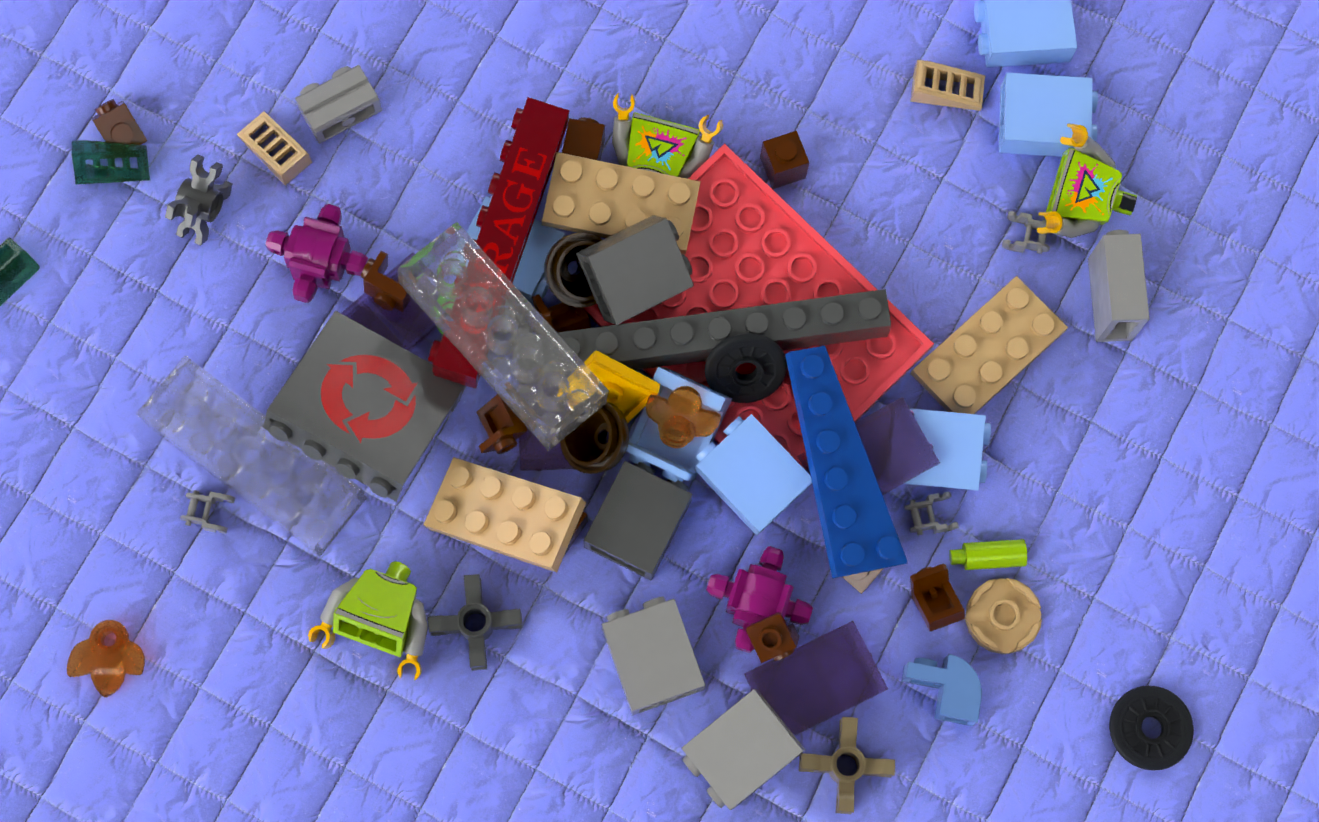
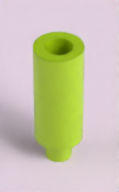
M1024 539L963 543L962 549L949 550V560L951 565L963 564L965 570L1025 567L1027 565V547Z

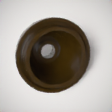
M573 233L559 239L551 247L544 263V277L548 288L558 300L573 307H588L596 304L576 253L603 239L589 233ZM572 261H576L578 265L577 271L574 274H570L568 271V265Z
M586 398L574 404L566 413L560 429V445L567 462L576 470L588 474L608 471L621 461L629 444L628 424L621 410L614 404L604 399Z

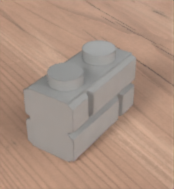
M360 65L353 68L346 66L338 69L333 73L332 79L321 85L318 83L307 85L301 90L300 95L295 98L301 114L319 144L382 111L379 98Z

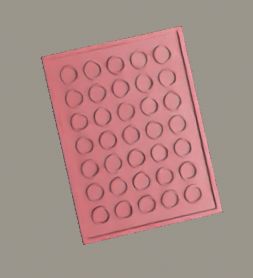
M724 143L688 178L701 181L685 255L692 267L693 272L690 277L694 286L620 324L868 292L877 289ZM888 299L891 320L888 337L821 345L827 349L855 423L934 345ZM597 303L592 306L583 307L586 313L600 327L615 325L604 321ZM813 347L783 350L784 354H786L790 351L808 349ZM706 361L662 366L709 387L705 377ZM743 363L736 368V371L740 374H750L755 370L756 366L752 363ZM787 366L784 381L768 397L751 403H730L714 440L718 444L727 437L723 431L737 417L740 416L745 420L752 414L807 471L809 466ZM658 367L643 370L653 379Z

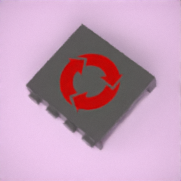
M335 310L267 409L263 428L268 430L277 440L288 441L299 447L311 459L322 460L335 467L342 476L356 479L369 486L376 495L384 498L388 497L397 502L405 482L450 411L453 412L459 403L465 385L433 375V364Z

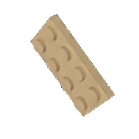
M557 152L542 225L608 238L655 215L667 218V220L674 224L679 235V240L676 241L681 254L686 255L701 181Z
M1016 276L921 361L910 374L947 412L976 414L1055 342L1068 327Z
M453 457L423 525L431 531L557 573L586 502L581 497Z

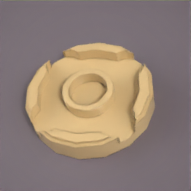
M996 578L986 581L973 592L966 605L965 621L970 635L978 645L993 653L1010 654L1022 650L1034 641L1041 628V606L1036 595L1025 584L1016 579Z

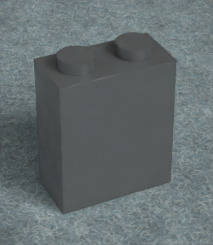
M652 215L576 253L604 321L618 325L694 286L690 277L693 272L691 264L687 257L681 254L676 242L679 240L678 232L674 224L667 220V218Z
M624 461L583 540L584 548L652 581L692 501V493L687 491V485L678 480L676 482L669 479L665 481L653 475L655 471L644 463L639 462L632 465Z

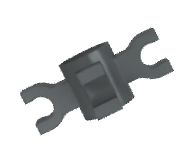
M199 154L191 159L190 173L192 179L187 178L183 181L175 201L167 205L165 218L173 220L177 216L185 217L184 221L179 224L176 235L183 238L192 228L196 232L195 243L202 245L208 240L209 228L207 222L211 223L216 219L221 210L223 200L227 199L231 194L233 183L226 181L221 185L214 184L215 180L222 173L223 164L216 162L210 167L208 173L203 168L204 157Z
M464 575L466 605L460 609L458 615L429 616V633H431V636L462 633L469 641L471 670H487L485 640L490 637L493 630L523 628L522 613L520 609L490 612L482 604L480 575ZM481 614L486 618L485 626L481 630L473 632L465 628L466 620L470 615Z

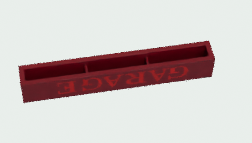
M527 97L524 109H516L511 129L516 130L513 140H506L500 155V161L504 162L500 174L494 172L488 189V194L493 195L489 207L484 205L481 207L476 226L481 228L477 240L471 238L464 257V260L469 261L466 272L458 273L452 293L457 294L454 306H446L440 327L445 328L442 340H434L430 350L428 361L433 363V375L468 387L477 388L549 181L556 153L559 152L565 135L570 110Z

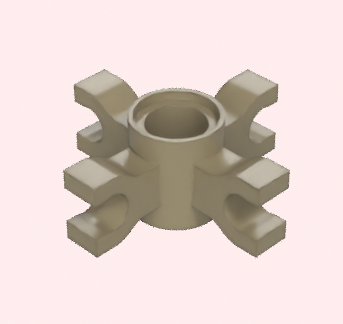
M842 717L839 720V749L832 756L801 753L799 756V772L829 773L830 777L837 782L835 813L840 814L854 813L855 781L862 775L888 778L895 775V759L865 758L863 753L856 748L858 718ZM847 755L855 760L857 769L854 775L845 776L838 771V757Z

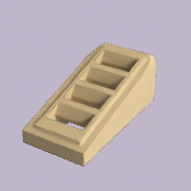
M917 60L914 68L910 102L981 111L985 75L931 61ZM926 78L932 79L931 88L925 86ZM940 80L946 81L945 91L939 90ZM953 82H960L959 95L952 93ZM967 83L974 84L973 98L966 97Z
M262 112L237 133V136L284 185H287L312 163L309 154L265 112ZM265 124L268 129L253 140L250 136ZM272 134L277 136L264 148L259 146ZM283 142L285 146L271 157L269 153ZM290 151L293 153L283 164L277 163Z

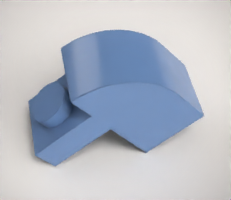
M948 654L943 659L942 668L937 667V661L926 658H915L914 663L908 662L904 666L901 682L939 689L934 719L973 726L978 722L982 698L981 683L975 670L965 660Z

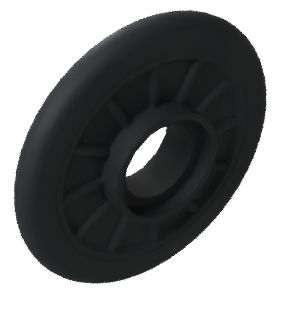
M752 333L738 334L723 340L713 348L705 364V377L709 387L713 391L732 398L731 402L751 403L768 397L779 388L787 372L786 357L780 346L768 337ZM743 363H752L756 366L755 370L750 374H740L736 371V368Z
M1157 686L1134 688L1125 693L1116 702L1111 712L1109 730L1112 742L1119 754L1138 768L1154 771L1167 769L1182 760L1190 749L1194 735L1191 714L1184 702L1167 689ZM1147 717H1153L1160 722L1161 733L1156 739L1146 737L1142 731V722Z

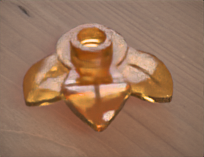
M690 386L676 388L671 392L668 399L658 395H650L646 403V413L649 418L658 424L661 441L672 448L685 447L694 437L710 436L718 428L721 421L719 413L701 408V396Z
M105 620L93 628L89 639L81 641L74 646L67 663V675L69 677H80L91 674L95 688L103 697L107 698L121 687L126 673L130 675L143 674L145 656L141 647L129 640V634L124 625L115 620ZM110 633H114L116 635V642L112 646H106L104 643L105 637Z

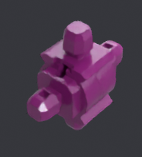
M326 204L322 207L317 219L305 217L304 225H295L290 236L288 232L271 231L268 234L265 244L266 248L274 254L284 255L286 266L290 268L293 280H295L292 290L294 299L297 301L309 303L314 298L318 287L330 289L331 281H340L345 270L347 274L361 276L363 268L369 260L366 255L354 250L351 251L349 240L344 237L342 226H340L342 215L338 206Z
M768 546L759 561L762 567L750 564L748 572L739 569L735 582L729 581L728 576L720 574L710 576L706 591L711 596L720 600L723 597L729 598L726 612L734 614L732 623L743 627L742 629L738 628L735 639V646L738 650L751 653L754 647L746 632L747 626L779 612L783 618H790L792 623L800 625L809 623L813 607L799 599L796 602L791 601L790 598L794 587L785 584L787 576L777 572V570L781 571L784 559L783 551Z

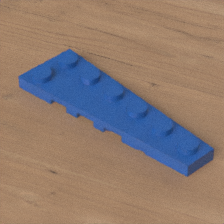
M819 346L786 353V362L832 579L907 564L906 555L826 347Z

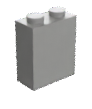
M1113 230L1103 235L1088 258L1096 342L1132 341L1149 321L1141 234H1129L1127 230Z
M664 597L654 598L643 603L644 609L630 614L628 609L620 610L608 615V622L602 623V631L632 716L705 689V683L675 599L665 601Z
M753 689L681 748L686 754L682 760L688 769L696 777L702 774L710 784V787L707 789L710 797L720 808L726 805L729 810L738 806L805 751V748L758 689Z

